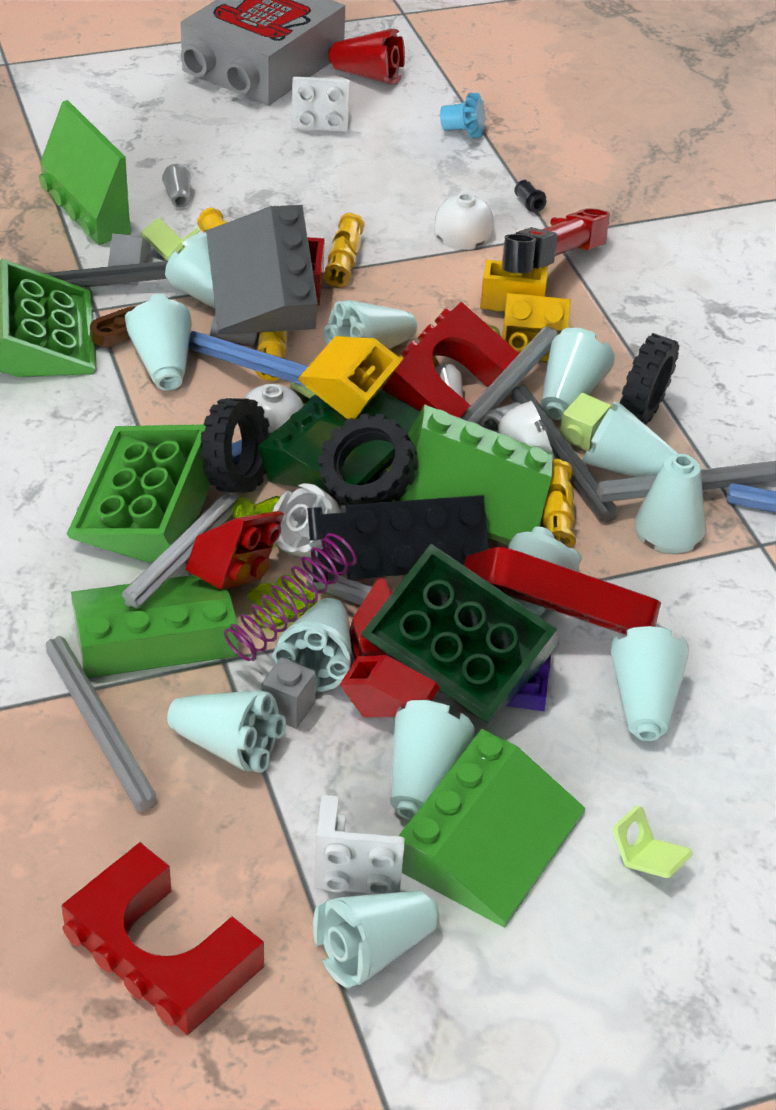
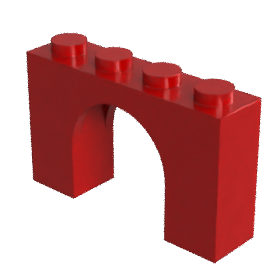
M461 301L452 310L446 307L435 319L434 322L437 325L434 327L430 323L418 336L420 340L418 344L413 340L400 355L403 357L401 363L381 388L382 390L420 412L424 405L460 418L471 405L441 379L435 370L432 357L445 356L458 361L489 387L518 356V351Z
M139 842L61 905L64 921L62 929L72 944L77 947L83 945L93 954L94 960L101 969L107 973L113 971L119 976L127 990L135 998H144L154 1006L156 1013L165 1024L171 1027L176 1025L188 1036L264 968V941L231 916L199 945L181 954L170 956L155 955L137 947L128 937L130 929L139 918L172 892L170 866Z

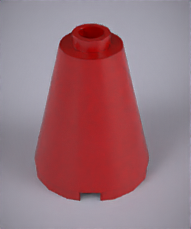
M386 29L337 41L329 48L328 61L336 70L386 84H397L402 75H398L399 67H404L405 65L403 37L397 36L396 33L400 32L398 29Z

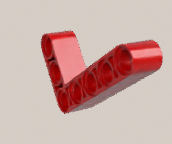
M504 547L491 548L469 555L465 559L464 566L508 596L626 636L627 630L635 627H656L661 602L644 594Z

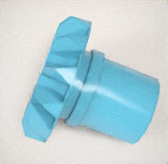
M468 93L465 102L442 106L440 122L443 130L463 129L468 131L471 138L482 137L486 129L485 121L487 119L485 117L484 101L481 99L480 94Z

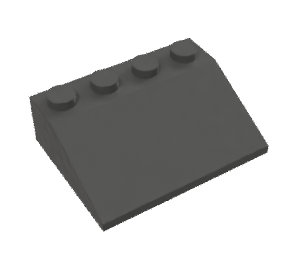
M303 205L270 206L206 231L218 334L309 330L316 328L318 304Z

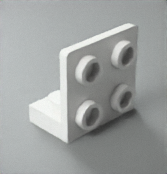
M293 77L292 129L348 132L349 80Z
M321 795L316 836L314 888L327 889L331 892L351 891L370 893L372 895L400 892L405 839L400 836L345 832L346 814H338L339 796Z

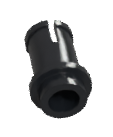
M525 179L516 184L514 192L524 201L526 209L531 212H539L544 209L547 201L546 195L542 190L536 189L531 182H527Z

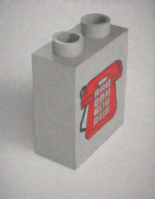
M215 0L181 21L182 71L269 106L292 90L293 77H311L330 64L328 61L329 48L332 47L334 42L345 40L346 5L333 0Z

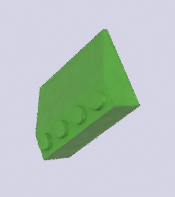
M68 100L62 101L40 161L42 174L39 175V181L42 189L45 192L47 191L54 198L56 204L65 209L70 219L75 220L82 227L85 235H89L98 245L111 241L112 233L130 235L126 157Z
M1 258L0 373H8L17 377L93 374L96 370L94 343L90 338V324L92 322L90 290Z
M424 405L408 432L417 450V455L415 456L418 460V470H414L415 480L412 485L408 484L405 488L407 492L400 498V501L484 495L487 537L509 545L511 539L516 534L526 531L532 532L534 527H539L552 478V453L546 452L539 447H531L508 435L489 430L474 422H468L443 410H437Z
M204 424L115 426L67 531L68 537L145 562H154L197 520L211 486L208 481L209 475L205 474L203 469L204 459H201V449H203L201 433L205 431L206 426Z
M195 575L169 578L138 609L133 606L128 608L124 605L125 599L122 597V593L130 584L71 592L82 665L88 678L238 656L228 645L224 636L225 629H230L231 624L238 625L227 588L219 589ZM228 632L229 640L238 650V640L232 632Z
M481 729L399 834L400 837L405 839L402 873L505 928L585 813V807L518 746Z

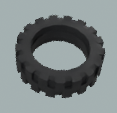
M652 333L651 336L649 335L646 338L645 344L643 343L640 347L639 355L635 357L632 363L633 367L627 375V383L622 390L623 397L620 399V404L645 425L651 421L654 413L656 414L660 402L663 401L666 395L665 391L667 387L669 388L672 380L671 376L676 368L675 362L679 356L678 342L656 333Z
M245 398L220 399L217 401L218 405L213 404L210 408L211 414L206 416L204 420L205 431L201 433V441H203L201 459H204L205 462L203 465L204 472L209 475V483L212 486H216L218 491L233 493L253 492L256 490V486L262 484L264 481L263 475L266 474L258 446L270 437L271 433L268 431L270 426L269 420L264 417L265 411L262 406H257L258 402L256 400ZM238 424L242 438V451L236 467L232 455V438L234 429Z
M369 414L359 415V419L354 420L350 418L344 421V426L340 429L336 427L330 433L332 437L329 441L325 440L322 446L323 455H319L318 464L322 468V470H319V473L326 487L342 505L393 502L392 500L397 496L401 498L407 492L405 488L408 484L412 485L415 480L414 470H418V460L415 456L417 455V450L405 429L395 419L391 418L388 420L382 414H376L375 417ZM373 440L388 441L395 447V457L391 467L383 477L373 483L364 485L348 484L344 481L342 469L345 460L356 447Z

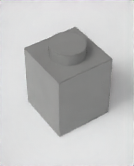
M281 657L262 682V691L269 692L275 698L279 715L285 717L286 725L297 729L315 704L316 671Z

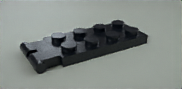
M484 495L341 506V513L323 514L322 507L307 508L310 541L322 540L328 533H334L345 539L354 550L356 564L348 566L346 572L347 580L407 575L430 544L463 566L467 556L488 550ZM330 536L328 539L341 549L347 562H352L353 556L348 547L339 539ZM330 544L334 552L342 558L339 552ZM315 550L314 553L326 567L333 570L328 560ZM330 557L337 572H342L345 565L336 562ZM312 564V572L323 579L320 572ZM319 565V567L323 570L328 581V574L332 573L326 571ZM313 578V582H314V583H318V582H319L318 580H316L315 578Z

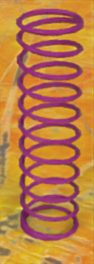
M328 533L321 540L324 551L314 547L311 549L315 561L309 557L301 558L305 570L313 578L325 584V588L322 591H317L313 580L303 569L292 566V574L299 584L315 593L313 600H307L302 588L289 576L281 577L282 584L286 590L296 599L305 602V607L302 610H297L294 601L283 588L277 585L271 586L274 597L284 607L295 612L293 619L289 620L286 618L284 611L273 598L268 595L261 596L265 608L276 618L284 621L285 625L282 629L276 628L272 618L263 608L255 604L251 605V611L256 619L265 627L274 631L272 639L266 638L263 630L253 618L246 614H241V622L247 630L264 641V646L261 649L255 648L252 639L240 626L231 624L230 629H225V639L238 656L247 661H254L257 652H263L267 649V642H274L277 639V632H284L287 629L288 622H295L298 618V613L307 611L308 603H315L318 600V594H324L328 590V584H335L338 575H344L347 572L348 566L356 564L355 552L345 539L334 533ZM330 536L339 539L348 547L353 556L352 562H347L341 549L328 539ZM330 544L339 552L342 558L334 552ZM315 550L328 560L333 570L326 567L314 553ZM330 557L336 562L345 565L342 572H337ZM305 560L317 568L323 579L316 576L307 567ZM319 565L326 571L335 574L333 581H327ZM295 569L308 579L313 589L301 581L295 573ZM284 579H287L292 584H294L301 593L302 597L294 593L288 587ZM275 588L286 596L292 607L277 595ZM264 598L271 601L279 610L282 616L274 612L268 606ZM254 607L265 615L272 626L260 618ZM244 617L257 628L261 635L251 629L244 620ZM233 627H235L236 629H238L242 634H240L238 631L234 630ZM228 632H232L239 642L250 649L253 655L252 658L244 656L234 647L228 638Z

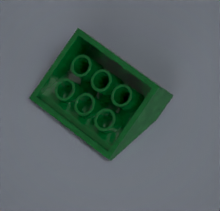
M381 389L360 415L369 414L375 417L376 414H382L388 420L393 418L408 434L420 411ZM313 395L309 402L299 411L293 413L290 419L280 428L273 431L270 437L258 446L268 481L299 488L301 487L298 485L303 483L313 484L323 489L326 493H331L321 479L319 470H322V468L318 464L319 455H323L324 452L322 449L325 440L329 441L332 437L330 433L336 427L340 429L344 426V421L348 419L319 396ZM381 440L365 442L356 447L345 460L342 469L344 481L354 485L366 484L395 455V447L390 442Z
M432 544L422 554L361 633L364 639L391 658L437 682L440 687L438 691L487 725L538 672L559 644L557 628Z

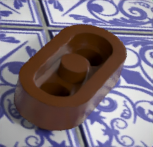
M136 306L127 307L93 320L90 324L91 341L101 347L109 348L130 340L125 315Z

